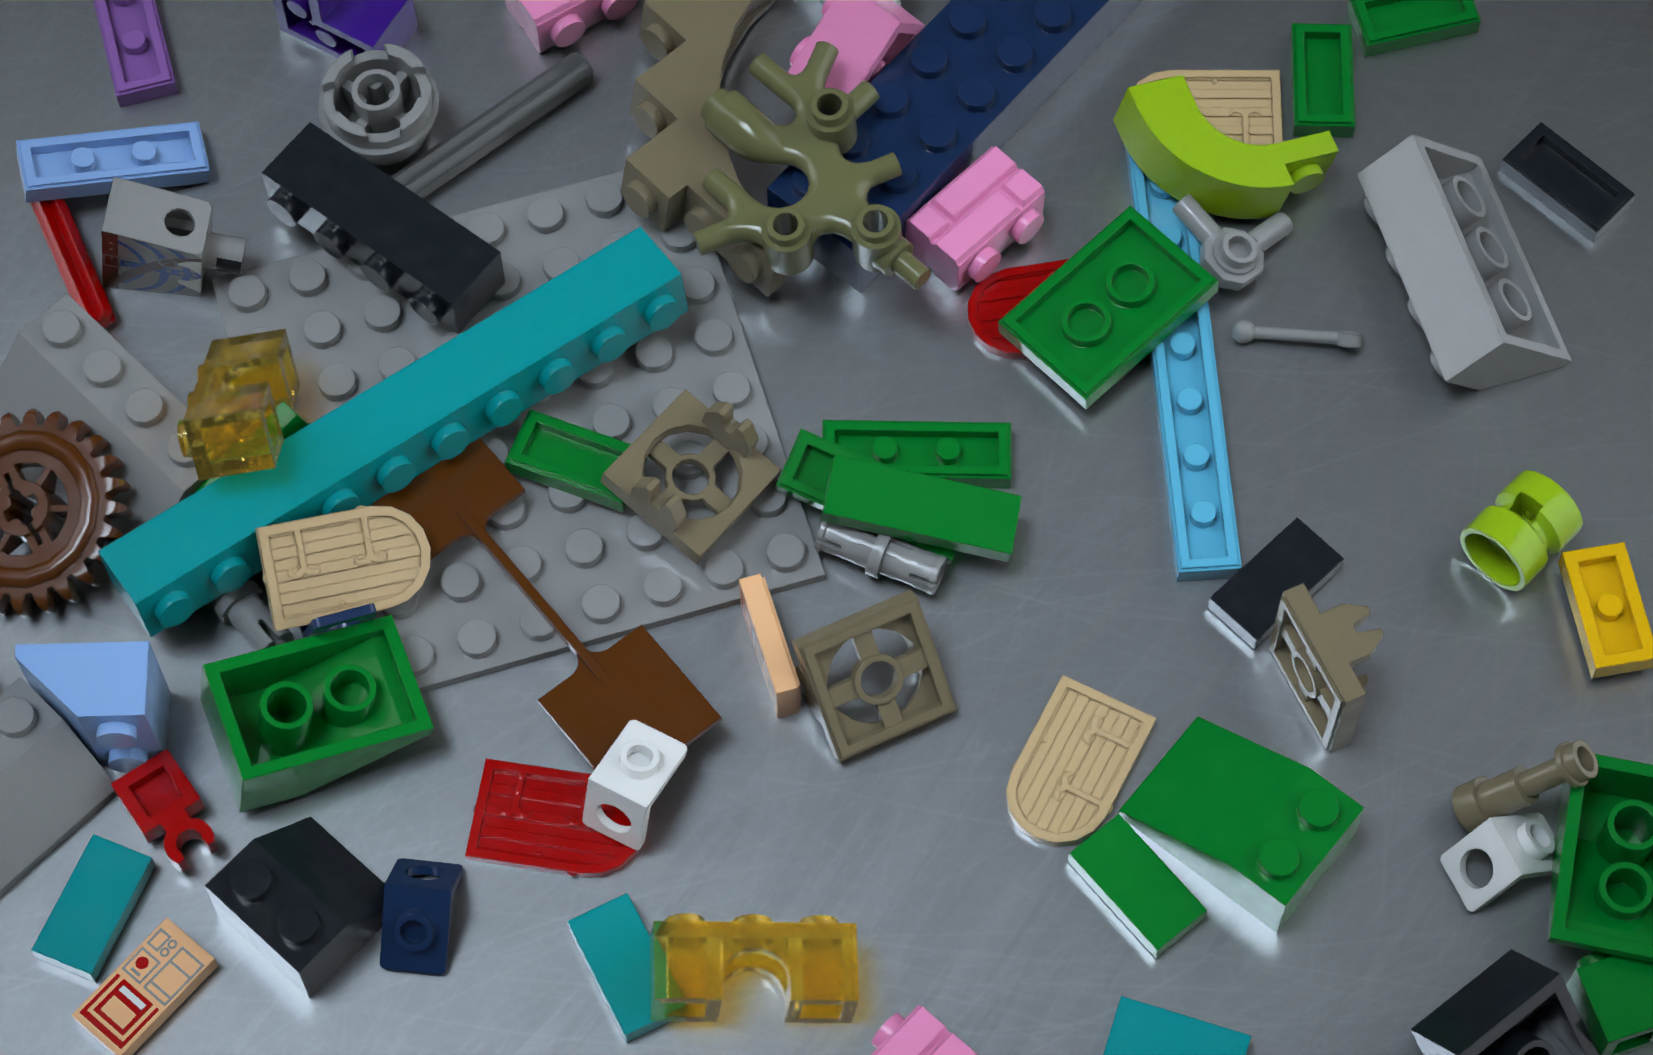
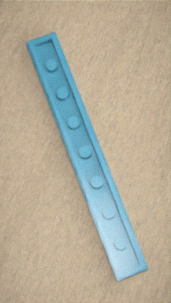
M1125 147L1132 207L1200 265V241L1172 211L1179 200L1169 195L1149 179L1138 167ZM1207 301L1150 352L1176 582L1232 578L1242 568L1209 304Z

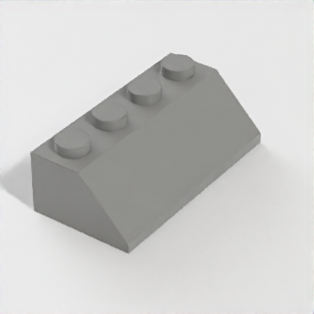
M1412 134L1357 174L1366 195L1364 198L1365 209L1373 221L1380 227L1388 246L1385 250L1386 258L1393 270L1401 276L1410 297L1407 303L1410 314L1423 328L1432 349L1430 352L1431 363L1436 372L1446 382L1481 391L1563 368L1572 362L1480 156Z
M67 293L18 332L0 367V421L2 416L8 412L14 414L22 423L25 413L33 408L40 411L45 420L51 413L60 411L67 416L68 425L74 421L82 420L90 426V433L84 439L93 435H100L108 440L109 447L102 451L99 456L114 455L123 462V466L118 470L112 471L107 477L123 479L131 486V490L128 492H121L112 497V501L129 507L133 512L132 516L111 520V526L124 534L129 533L194 494L196 489L233 452L227 444Z
M21 677L0 694V897L116 796L110 784L114 781L66 722Z

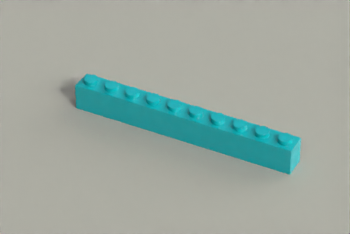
M642 227L636 228L100 549L98 553L114 587L150 637L155 636L168 627H174L183 623L194 611L224 593H230L239 589L250 577L262 570L255 528L355 509L360 505L368 506L388 493L397 492L405 488L414 477L442 460L456 457L470 443L493 429L512 423L521 412L549 395L563 392L574 380L602 363L617 359L628 347L651 333L671 326L679 316L689 311L682 274Z

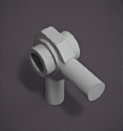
M1191 194L1182 198L1172 209L1175 215L1202 244L1200 247V266L1219 281L1220 288L1235 291L1241 290L1259 277L1263 271L1264 251L1293 230L1290 218L1283 212L1275 213L1248 233L1228 227L1221 229Z

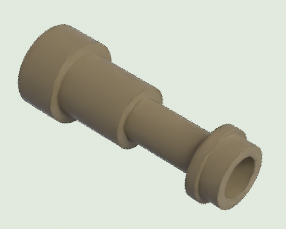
M1576 740L1572 743L1564 742L1556 747L1555 758L1535 767L1527 769L1523 766H1518L1491 779L1479 776L1457 786L1452 794L1454 812L1461 825L1468 832H1472L1490 817L1507 816L1536 803L1540 793L1565 782L1574 788L1582 787L1588 783L1589 779L1596 777L1598 773V762L1593 750L1582 740Z

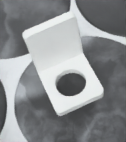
M630 720L588 778L582 818L583 823L634 850H640L645 842L651 806L685 758L687 746L637 720ZM601 804H609L620 809L629 818L631 826H623L613 822L605 815Z
M1539 812L1490 817L1443 853L1440 861L1467 910L1470 912L1480 911L1519 880L1552 875L1553 851L1555 850L1554 833L1545 817ZM1475 849L1486 852L1493 864L1491 881L1483 888L1474 885L1466 872L1467 858Z

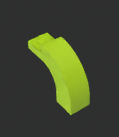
M1183 75L1128 87L1113 118L1127 151L1138 167L1158 187L1179 201L1188 194H1191L1207 213L1228 218L1261 219L1273 216L1280 211L1290 191L1294 194L1310 191L1320 185L1339 152L1330 131L1268 145H1254L1234 140L1218 131L1205 119Z

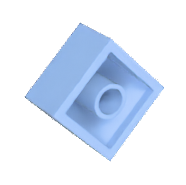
M149 641L16 644L15 658L29 686L66 722L102 767L109 766L114 771L128 773L139 765L146 763V761L160 752L168 749L171 692Z

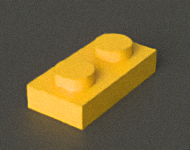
M1625 542L1562 552L1558 565L1591 679L1653 668V635Z

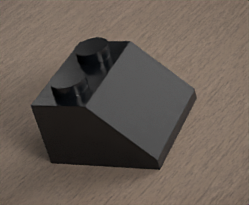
M312 817L254 838L205 885L216 912L308 998L314 995L382 928L385 883Z
M1512 949L1410 1029L1423 1055H1599L1561 974Z

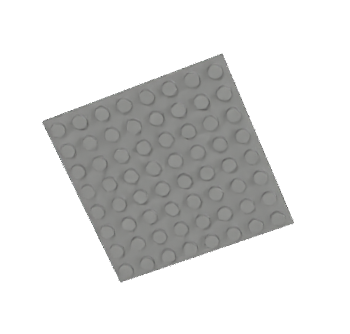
M624 170L449 216L501 252L505 283L459 334L640 226L681 272L689 311L679 316L671 326L651 333L628 347L617 359L602 363L574 380L563 392L549 395L521 412L512 423L503 427H497L480 437L504 466L529 409L632 444L686 389L708 408L715 402L731 403L734 411L733 417L739 423H742L747 418L751 420L759 437L755 448L781 469V475L787 459L717 251L715 250L701 256L693 236L681 218L663 232L648 217L643 218L635 214L626 203L624 196L620 193ZM324 249L243 270L241 275L231 273L212 278L252 431L283 401L308 422L312 423L459 335L441 322L437 325L428 323L412 309L407 298L394 289L385 292L377 288L366 278L361 267L346 256H343L342 259H337ZM684 432L669 435L662 441L679 455L686 453L699 455L712 439L707 435ZM727 454L714 468L716 475L715 486L730 499H733L737 492L738 472L733 457ZM647 456L648 460L644 466L643 477L658 478L661 481V492L666 489L664 484L665 471ZM680 465L672 472L674 485L684 493L697 494L707 487L708 480L706 474L696 465ZM515 474L512 475L522 485L526 493L492 516L486 526V532L563 620L584 647L626 636L641 624L647 630L740 604L739 579L761 573V576L766 579L770 595L826 579L818 551L814 549L815 542L802 503L795 498L776 491L775 487L778 479L698 564L694 563L628 505L624 512H620ZM702 502L693 505L683 504L687 513L686 518L702 519L716 515ZM472 539L459 540L431 559L430 569L423 586L408 601L377 612L373 618L376 619L392 614L421 693L571 651L479 542Z

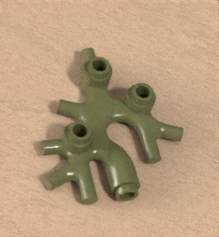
M818 41L805 69L796 75L786 72L765 53L758 55L752 61L749 73L795 111V119L787 125L774 123L739 91L733 90L729 92L725 88H720L710 95L701 109V117L705 119V127L710 133L733 152L745 159L765 165H788L800 169L807 176L809 186L804 197L795 204L782 208L768 207L756 201L719 168L712 170L704 179L702 187L727 208L728 215L724 220L692 233L701 256L730 244L743 241L753 242L763 246L766 262L772 270L782 275H796L805 271L811 265L815 255L814 243L817 238L824 234H835L852 242L854 258L863 269L870 272H882L887 277H891L896 273L914 290L921 288L927 282L931 275V270L912 255L914 245L902 236L901 221L897 213L887 206L880 204L869 205L867 193L871 188L902 175L899 161L894 152L862 163L850 162L842 156L856 143V120L880 97L876 89L865 80H862L848 94L835 88H825L827 78L839 54L838 49L834 45L825 41Z

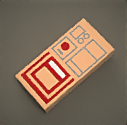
M761 573L739 579L741 610L776 717L779 719L799 713V708H801L800 682L766 579L761 576Z
M166 918L72 1014V1017L77 1024L112 1055H133L218 967V964L214 957L169 918Z

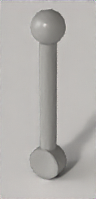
M1246 319L1237 321L1231 330L1234 340L1243 344L1257 338L1337 344L1348 348H1358L1362 345V333L1351 330L1331 332L1254 326L1251 321Z

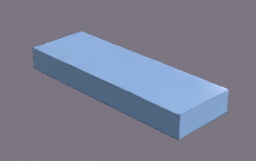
M199 121L16 141V156L26 203L110 194L114 177L156 188L209 183L210 169Z

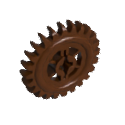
M33 408L25 413L22 423L14 414L8 412L2 416L0 421V528L5 531L4 536L0 540V614L7 613L9 609L8 603L11 600L13 609L17 614L29 617L32 615L31 603L33 598L43 611L55 613V591L64 599L78 603L80 597L76 592L74 581L78 578L91 586H100L101 583L93 572L91 564L94 561L103 563L98 551L104 548L105 541H115L125 535L111 526V520L119 517H129L133 514L129 507L112 501V497L121 492H128L131 490V486L123 479L107 477L112 471L118 470L123 466V462L114 455L99 456L102 451L109 447L108 440L100 435H93L84 439L90 433V426L82 420L74 421L68 425L67 416L60 411L51 413L45 420L43 414ZM26 467L45 468L36 483L26 480L21 470ZM57 478L65 486L69 501L68 505L60 496L55 494ZM24 542L29 544L33 552L27 556L9 555Z

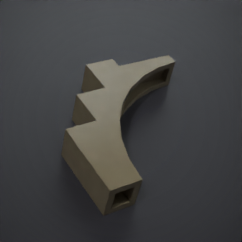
M646 0L644 2L638 38L642 40L647 51L660 61L635 79L629 114L633 117L637 127L652 139L626 158L620 193L624 196L626 203L635 214L643 218L648 217L663 232L681 218L693 236V232L718 223L727 217V208L702 187L704 179L712 170L719 168L745 190L738 180L726 145L706 129L705 119L701 117V109L710 95L720 89L721 80L729 58L751 25L778 0ZM743 241L716 250L728 261L730 268L739 279L746 283H753L767 297L785 283L786 275L779 274L769 267L765 259L764 248L757 243Z

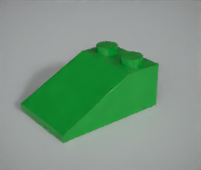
M392 614L204 664L202 667L200 700L239 813L302 796L433 733V724Z
M1197 716L1120 808L1118 814L1146 837L1277 933L1355 837L1364 807L1311 768Z
M1595 754L1598 762L1596 777L1589 779L1586 785L1579 788L1571 787L1566 782L1561 784L1554 834L1555 850L1553 851L1548 942L1653 963V765Z

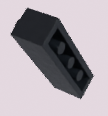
M311 122L262 171L269 198L267 205L276 217L289 226H295L298 223L313 233L318 244L331 256L337 259H342L343 256H346L361 267L366 278L377 288L385 292L394 289L407 298L412 309L430 324L437 325L441 322L459 334L505 283L501 252Z

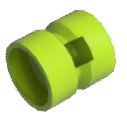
M1525 470L1520 472L1497 495L1495 500L1496 506L1491 505L1484 508L1462 530L1460 540L1467 557L1484 576L1504 589L1519 591L1524 589L1546 566L1548 556L1558 554L1577 535L1582 528L1583 520L1574 500L1561 486L1539 472Z

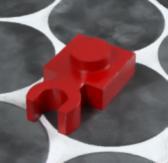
M165 749L146 761V763L139 765L110 783L116 796L148 844L165 834V852L171 864L178 871L183 873L189 869L182 852H180L182 845L186 841L199 839L205 843L206 848L211 854L218 851V843L211 827L201 819L190 818L205 807L200 796L168 749Z

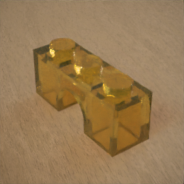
M286 329L212 340L204 364L198 366V381L195 389L188 393V408L184 419L179 420L177 424L181 452L185 458H193L199 480L276 468L284 441L276 407L284 401L293 409L301 385Z
M691 913L674 914L668 916L665 921H653L649 943L650 1021L717 1022L722 1003L723 983L737 973L752 971L768 976L780 988L784 999V1023H852L859 1001L856 923H839L837 918L827 915L808 916L802 918L799 922H772L770 917L759 914L741 915L734 918L732 922L705 921L704 917Z

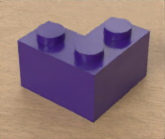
M273 0L281 31L335 58L351 49L354 56L369 50H385L384 44H393L403 48L418 28L413 0Z

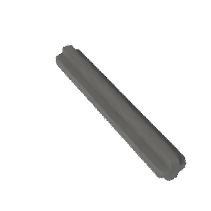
M579 52L570 53L391 177L421 198L426 197L592 83L594 76L591 65Z

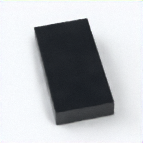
M1542 122L1502 159L1499 171L1592 243L1632 205L1636 195Z
M1297 517L1209 598L1208 608L1255 649L1273 631L1282 593L1304 583L1309 594L1312 596L1342 568L1344 558Z

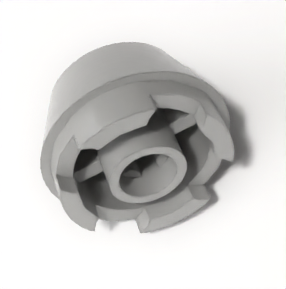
M384 44L385 50H369L354 56L351 49L340 55L327 69L318 97V115L326 133L376 166L397 164L414 155L427 137L439 109V91L430 72L413 53L393 44Z

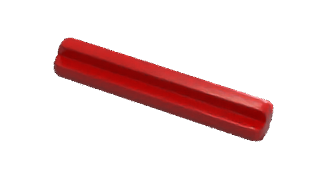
M65 199L30 202L70 297L103 328L110 327L115 321L113 309Z

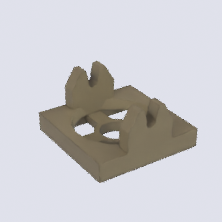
M685 389L603 473L600 482L694 563L698 564L778 479L781 469L755 448L759 437L753 422L748 418L742 421V423L736 421L733 417L734 411L731 403L715 402L708 408ZM684 432L703 434L712 439L699 455L692 453L679 455L662 440L669 435ZM727 454L733 457L738 472L737 492L733 499H730L715 486L716 475L714 468ZM647 456L665 471L664 484L666 489L661 492V481L658 478L643 477ZM684 464L696 465L706 474L708 480L707 487L697 494H687L680 491L673 483L672 472L674 469ZM702 502L716 514L715 516L702 519L686 518L687 513L683 504L693 505Z
M1302 583L1282 593L1268 648L1325 750L1332 753L1350 745L1366 697L1365 688L1369 678L1366 674L1356 676L1352 667L1371 658L1382 641L1384 633L1381 628L1362 633L1354 629L1369 619L1371 611L1368 606L1340 604L1320 613L1307 588Z
M907 590L792 640L800 663L796 665L795 670L800 683L806 693H803V697L814 717L822 724L832 754L839 762L957 710L918 596L911 590ZM880 628L898 632L909 648L904 649L905 653L895 658L886 652H880L872 629ZM852 639L859 659L852 668L851 676L828 686V674L832 659L843 643ZM878 661L890 663L893 668L894 677L889 688L881 694L871 695L865 693L861 688L860 680L866 667ZM917 672L920 676L916 691L906 705L899 710L895 697L902 689L904 678ZM860 697L869 704H875L880 720L873 722L853 720L839 711L837 707Z

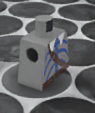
M114 177L101 231L103 287L197 296L202 292L206 269L241 275L247 239L213 233V205L208 201Z

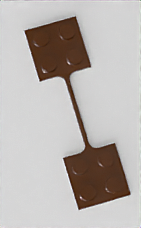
M481 438L470 443L456 457L442 460L414 477L405 488L397 492L388 493L371 504L372 506H392L410 514L424 529L431 547L430 560L459 540L472 539L479 542L566 643L578 659L577 668L570 677L539 698L538 703L594 770L630 720H637L684 743L686 746L722 721V717L642 624L604 651L593 652L587 650L486 532V526L490 518L526 492Z

